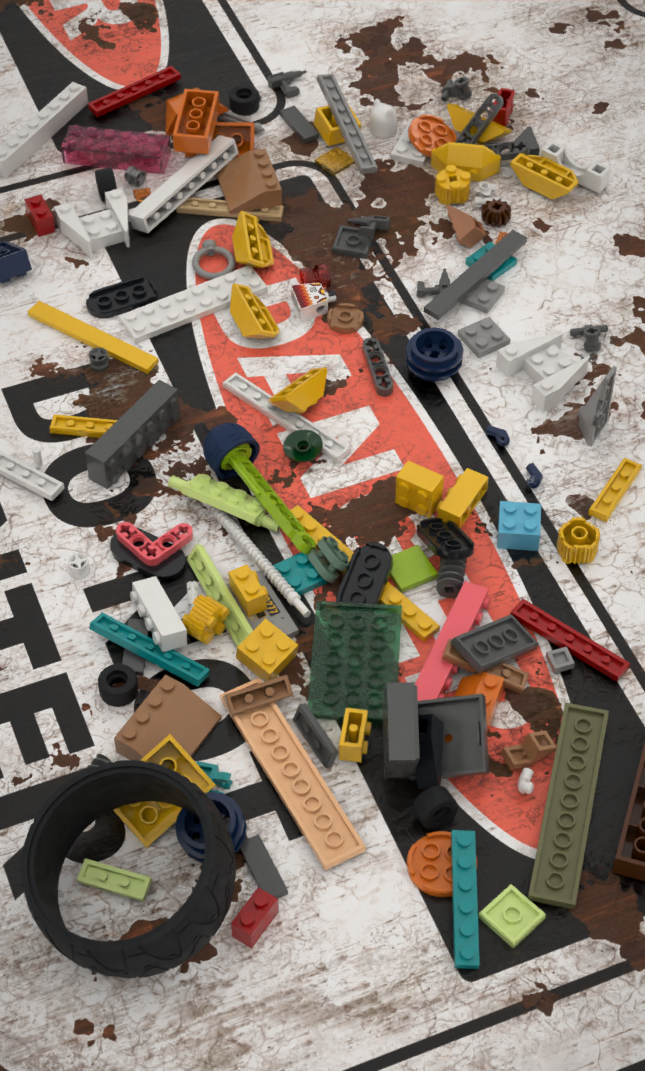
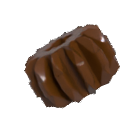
M501 199L486 201L481 211L482 221H485L486 225L491 224L492 227L498 226L500 228L501 225L506 226L507 222L511 219V206L507 204V201L502 202Z

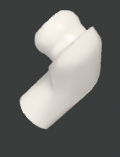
M523 768L518 779L517 787L521 794H531L534 790L533 783L530 782L534 772L530 768Z

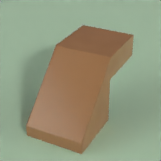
M547 731L528 733L521 745L503 747L500 754L510 770L529 768L554 752L557 747Z

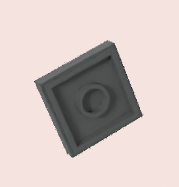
M340 225L332 246V254L367 259L375 237V231L372 237L359 236V228Z

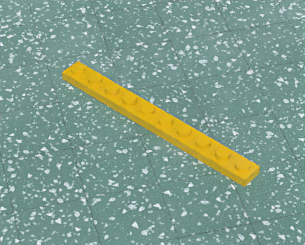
M299 505L290 510L304 527L306 533L315 541V549L320 550L317 543L323 536H330L338 542L337 546L349 557L348 561L350 562L353 551ZM387 581L379 602L382 607L423 642H426L440 631V625Z

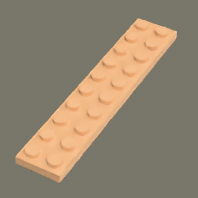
M260 678L254 679L248 683H245L239 687H236L220 695V700L228 713L229 710L226 706L223 695L262 683ZM272 702L231 716L323 869L326 871L365 852V844L276 703Z

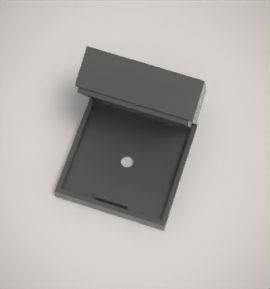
M414 683L386 684L382 701L384 778H409L413 782L417 781L415 770L420 759L418 715L433 714L444 722L441 779L489 774L486 698L483 694L418 701L417 685H414ZM450 734L452 735V741L447 743L445 742V737Z

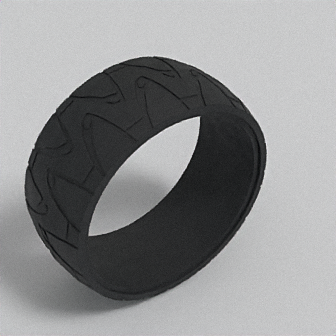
M138 760L114 761V763L101 764L98 767L95 766L71 778L68 783H64L54 792V795L52 794L38 811L27 833L21 859V877L27 906L34 921L45 938L62 955L85 969L88 968L95 973L121 978H141L169 971L170 968L174 969L185 963L186 960L188 961L204 948L211 940V937L216 934L228 913L233 898L236 877L235 851L229 830L221 813L213 801L195 783L190 782L187 777L159 764ZM144 801L176 805L200 819L205 839L202 870L192 893L170 919L150 932L119 941L92 940L67 930L59 909V876L71 846L91 823L113 809Z

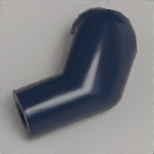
M488 425L486 434L495 437L500 446H507L510 438L506 430Z
M530 463L526 467L527 472L530 474V478H527L526 482L528 487L535 489L540 486L543 475L534 463Z

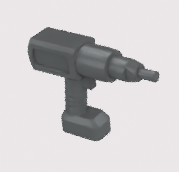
M306 70L289 71L268 76V86L271 89L282 86L287 98L298 96L300 94L299 88L297 86L289 87V84L307 72Z
M373 215L372 217L362 216L361 218L347 219V222L360 225L358 234L364 237H372L375 229L388 230L391 227L390 217Z
M443 269L439 285H435V287L425 288L423 281H417V297L439 294L449 286L450 279L446 269Z

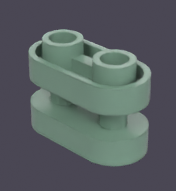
M323 536L317 543L320 550L313 548L307 557L323 579L334 583L339 577L337 569L344 571L349 565V557L337 546L338 542L334 538Z

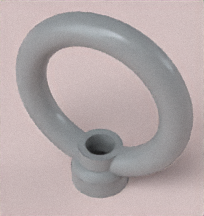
M208 239L202 243V249L193 256L192 267L202 278L212 280L232 272L235 268V258L230 251L217 246L214 240ZM218 253L225 256L228 260L227 268L217 273L207 272L199 265V261L204 255L214 256Z

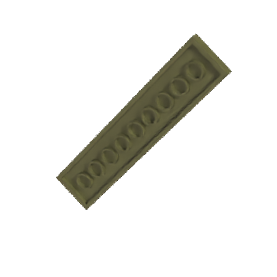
M565 702L528 894L530 901L575 910L609 714L608 710Z

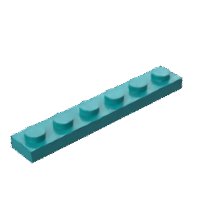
M103 612L90 622V630L197 687L209 676V668L175 650L162 652L159 645H155L152 638Z
M452 830L451 869L454 968L478 969L480 962L475 831Z

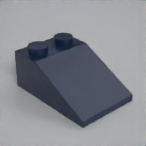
M6 240L0 242V283L8 282L14 276H24L27 274V271L32 270L25 248Z

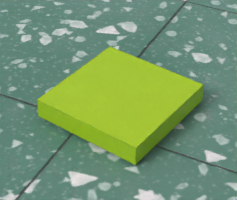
M419 545L392 555L393 567L389 576L401 593L438 578L437 571Z

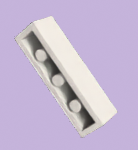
M157 577L132 582L131 601L137 605L139 616L144 618L146 629L152 632L155 645L158 644L162 652L187 646V629Z

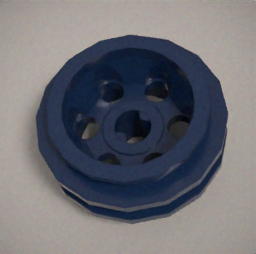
M426 328L417 332L408 341L406 363L408 368L417 377L425 381H444L455 375L461 368L464 349L461 341L452 332L443 328Z
M205 793L218 808L223 819L230 818V823L226 825L233 842L234 851L237 853L245 841L247 831L245 816L241 808L233 798L223 793ZM182 808L177 816L175 826L177 840L190 858L203 863L205 839L202 824H197L200 819ZM195 834H200L198 840L193 839Z

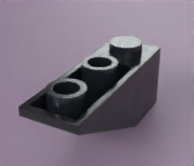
M433 714L418 715L420 759L415 772L419 790L441 784L444 722Z

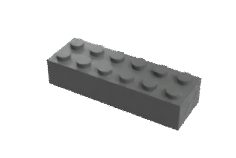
M158 380L85 452L88 476L91 481L109 489L125 471L131 468L137 459L143 456L150 446L155 444L162 434L167 432L174 422L179 420L181 413L178 389Z

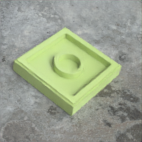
M510 884L478 914V918L514 949L546 918V914Z

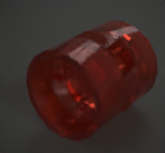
M325 263L315 265L314 269L306 267L299 270L301 284L320 283L323 288L331 286L329 270Z

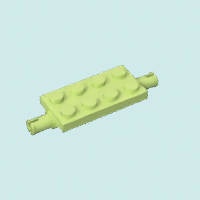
M198 474L189 481L172 475L168 481V487L180 491L183 495L241 518L255 526H262L275 533L280 530L277 522L272 517L266 515L268 511L257 497L248 495L244 490L234 489L225 482L211 479L206 474Z

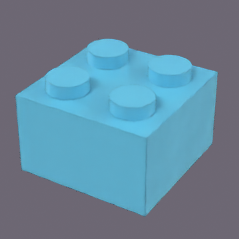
M500 501L497 548L538 551L541 528V504Z

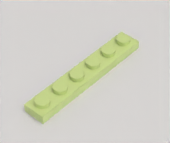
M196 544L187 557V561L207 596H210L230 610L224 624L238 647L253 630L203 545Z

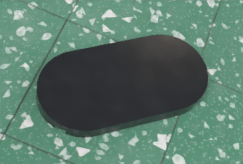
M136 277L91 292L86 300L87 311L92 316L102 319L127 313L154 302L158 296L157 286L150 279L144 280L142 277Z
M428 518L422 520L420 525L417 524L416 533L418 537L435 555L445 559H464L473 555L474 542L454 522L449 520L446 523L442 522L440 518Z
M137 528L152 542L158 539V537ZM116 534L111 539V552L117 561L149 577L156 576L159 581H167L166 579L170 578L175 579L186 568V557L181 549L158 565L148 566L117 539ZM137 541L133 545L140 547L144 542ZM169 542L163 544L164 547H171L173 545Z
M378 542L366 543L364 546L357 548L350 559L336 596L339 611L349 620H364L370 617L378 607L393 567L392 555L385 545Z

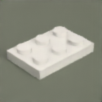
M408 123L391 152V159L423 167L428 156L419 152L411 143L408 136V128L411 123Z

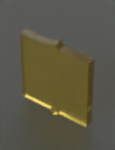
M335 147L314 159V162L322 167V170H326L332 176L355 164L354 159L348 155V152H344L339 147Z

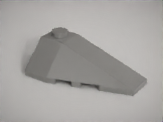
M615 366L610 369L585 406H581L577 416L580 417L578 426L588 446L593 445L608 422L617 370Z

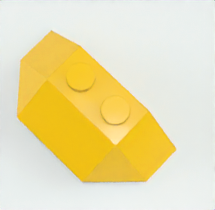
M448 103L447 109L454 129L461 134L475 113L457 104ZM481 116L482 121H485L487 119ZM491 121L476 143L481 145L483 143H491L510 134L512 130ZM473 126L470 129L471 135H475L478 131L477 126Z
M448 142L431 151V166L438 172L446 169L448 165H455L457 169L460 168V170L463 169L469 172L471 181L479 182L500 172L501 156L495 154L484 145Z
M520 153L510 162L512 169L523 186L551 200L568 194L579 183L573 170L544 156Z
M240 211L232 236L236 262L241 265L251 266L252 268L273 266L274 260L270 239L263 227L258 223V218Z
M233 283L230 313L241 334L246 338L254 339L276 337L280 333V329L267 307L251 292L252 290L249 286Z
M327 367L310 369L303 376L267 400L268 404L287 413L296 412V414L307 411L309 406L315 405L317 400L324 395Z

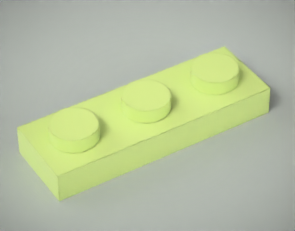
M85 858L77 882L144 902L152 879L145 875Z

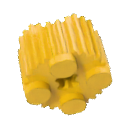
M448 165L446 169L438 172L435 179V195L439 198V203L446 206L451 203L458 204L460 202V204H464L467 202L470 195V173L463 169L460 170V168L457 169L455 165Z
M578 516L576 518L572 517L568 523L565 522L564 525H561L558 531L556 547L561 560L566 564L572 562L574 564H589L593 562L598 552L600 529L594 524L591 525V522L587 523L583 517L579 518Z
M200 594L192 602L195 606L192 607L189 615L185 613L182 617V622L189 635L208 645L216 634L220 636L226 628L224 621L230 610L210 596Z

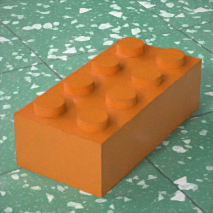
M184 90L172 135L175 152L209 154L220 109L219 91Z

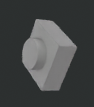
M567 646L546 652V659L554 674L574 668L575 662Z

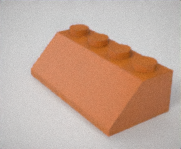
M216 122L212 141L219 135L235 139L239 154L234 158L255 149L254 122ZM185 152V157H194L198 153Z
M481 672L461 678L454 697L483 694L485 696L488 733L503 694L505 678ZM450 734L445 737V742L447 743L452 741V735Z

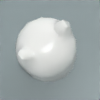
M379 99L374 101L370 112V133L379 138H388L397 131L396 110L391 105L381 103Z

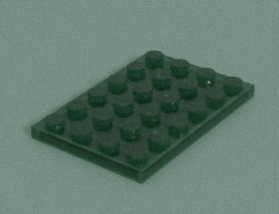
M316 602L308 707L316 719L344 720L345 709L353 708L368 710V722L383 723L382 701L386 684L398 683L402 605Z

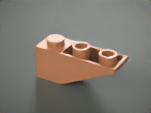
M449 204L446 205L448 217L453 224L452 228L457 234V241L471 249L486 236L482 223Z

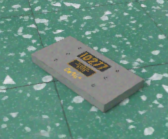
M261 570L256 573L260 585H264L268 592V597L266 598L267 609L250 617L244 612L231 591L229 584H226L252 630L266 618L290 638L299 634V629Z

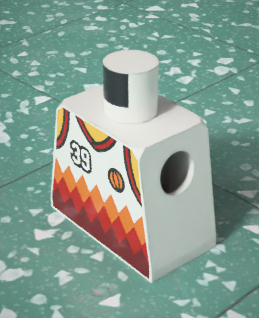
M320 283L291 285V300L300 322L327 314L328 303L337 300L335 291L324 292Z

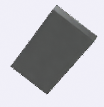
M512 614L456 636L451 641V644L478 674L533 651L539 645Z

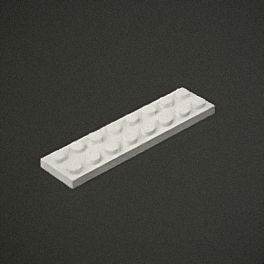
M245 266L119 315V321L135 344L230 307L233 283L249 286L252 290L251 292L256 296L268 292V287L251 266Z

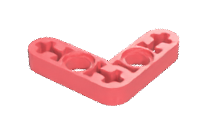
M122 522L116 527L117 539L148 566H156L188 544L193 539V530L189 524L181 523L152 542L133 524ZM137 541L144 542L140 547L133 545ZM165 542L173 543L171 547L163 546Z

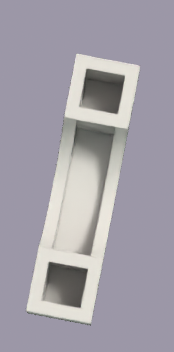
M550 141L542 149L541 156L573 170L579 181L578 184L597 193H600L609 184L610 167L597 161L588 167L578 165L570 158L566 147Z

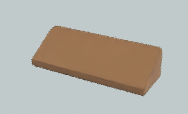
M284 675L225 694L223 698L230 715L233 716L294 696L288 676Z

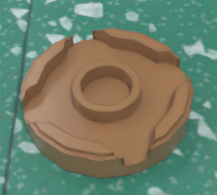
M341 303L336 305L335 308L329 309L327 313V324L330 329L337 333L350 334L356 332L364 323L363 311H360L354 304Z

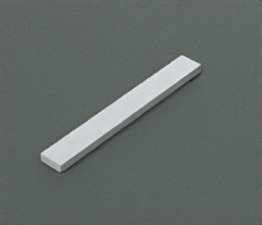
M235 372L223 382V388L289 432L311 430L317 433L323 442L321 453L337 464L351 453L350 447L300 414H296V412L287 413L268 404L267 400L272 396Z

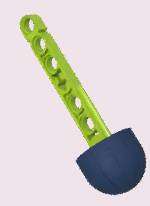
M223 423L215 426L210 430L203 444L204 457L209 466L222 479L239 475L284 533L291 539L296 548L308 555L316 547L315 541L306 533L304 527L253 465L260 451L258 442L239 424Z

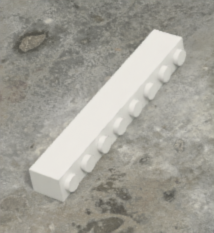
M72 82L0 146V176L7 178L88 104L87 88L85 86Z
M221 135L216 137L211 142L209 154L198 153L128 214L133 229L149 233L239 154L235 139Z

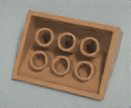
M266 149L248 151L230 161L216 173L230 214L240 213V211L261 210L263 208L269 209L282 205V188Z
M165 675L114 737L116 753L129 760L140 761L171 734L192 757L221 720L222 716L183 683Z

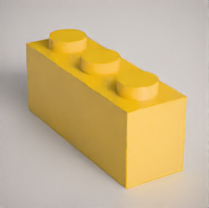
M469 468L463 474H459L454 487L449 488L444 501H440L437 506L438 518L446 523L450 520L461 529L486 493L489 477Z

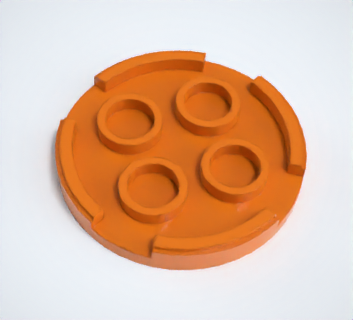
M429 114L420 115V117L412 120L408 128V136L413 146L419 152L431 158L432 149H437L448 142L455 143L457 136L454 130H451L443 123V119Z
M435 831L427 833L426 836L412 844L408 852L407 872L411 881L418 889L431 896H452L451 832Z

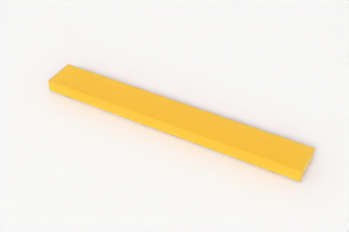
M38 301L27 311L29 317L93 348H104L109 356L146 374L159 363L157 357L41 301Z

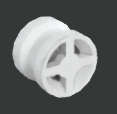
M75 553L68 558L71 577L83 579L89 575V560L85 554Z

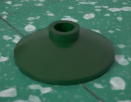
M297 430L286 437L283 449L285 455L292 461L309 462L320 455L323 449V442L321 437L314 431Z

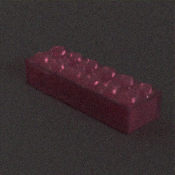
M69 125L61 145L63 163L103 168L111 167L112 169L127 170L128 167L133 165L138 170L141 169L148 173L164 174L171 155L170 136L162 134Z

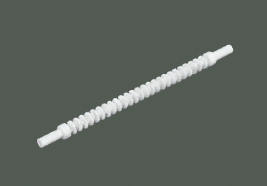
M203 503L236 543L242 547V550L248 554V557L254 561L255 565H258V568L267 576L268 580L284 595L288 603L294 605L305 618L309 617L311 611L300 600V595L285 581V578L278 573V570L265 558V555H262V552L243 533V530L237 526L228 513Z

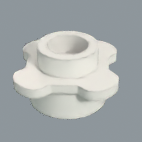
M482 181L479 182V186L474 191L479 197H490L492 191L495 190V186Z

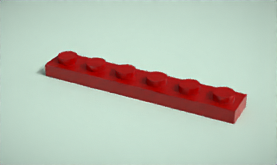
M169 66L88 103V109L96 117H100L180 80L181 74L174 67Z
M522 599L510 613L519 623L560 648L567 646L570 654L616 682L630 668L628 661L525 599Z

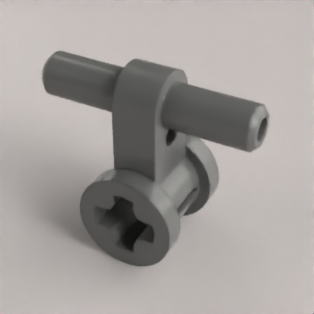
M460 77L454 83L450 79L447 80L446 85L442 89L441 100L445 102L449 96L455 95L461 100L471 97L472 90L469 89V78Z
M584 325L582 328L570 329V336L584 335L586 337L584 349L589 352L598 351L601 349L599 336L601 333L608 331V326Z

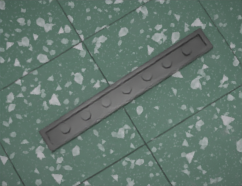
M514 230L510 231L424 307V313L437 320L442 318L527 242V237Z

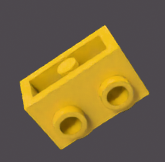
M248 564L228 572L229 587L248 617L267 609V589L264 585H260L257 573L254 570L251 571Z
M345 709L339 743V760L361 763L363 754H367L368 741H365L366 735L370 736L372 722H368V710Z

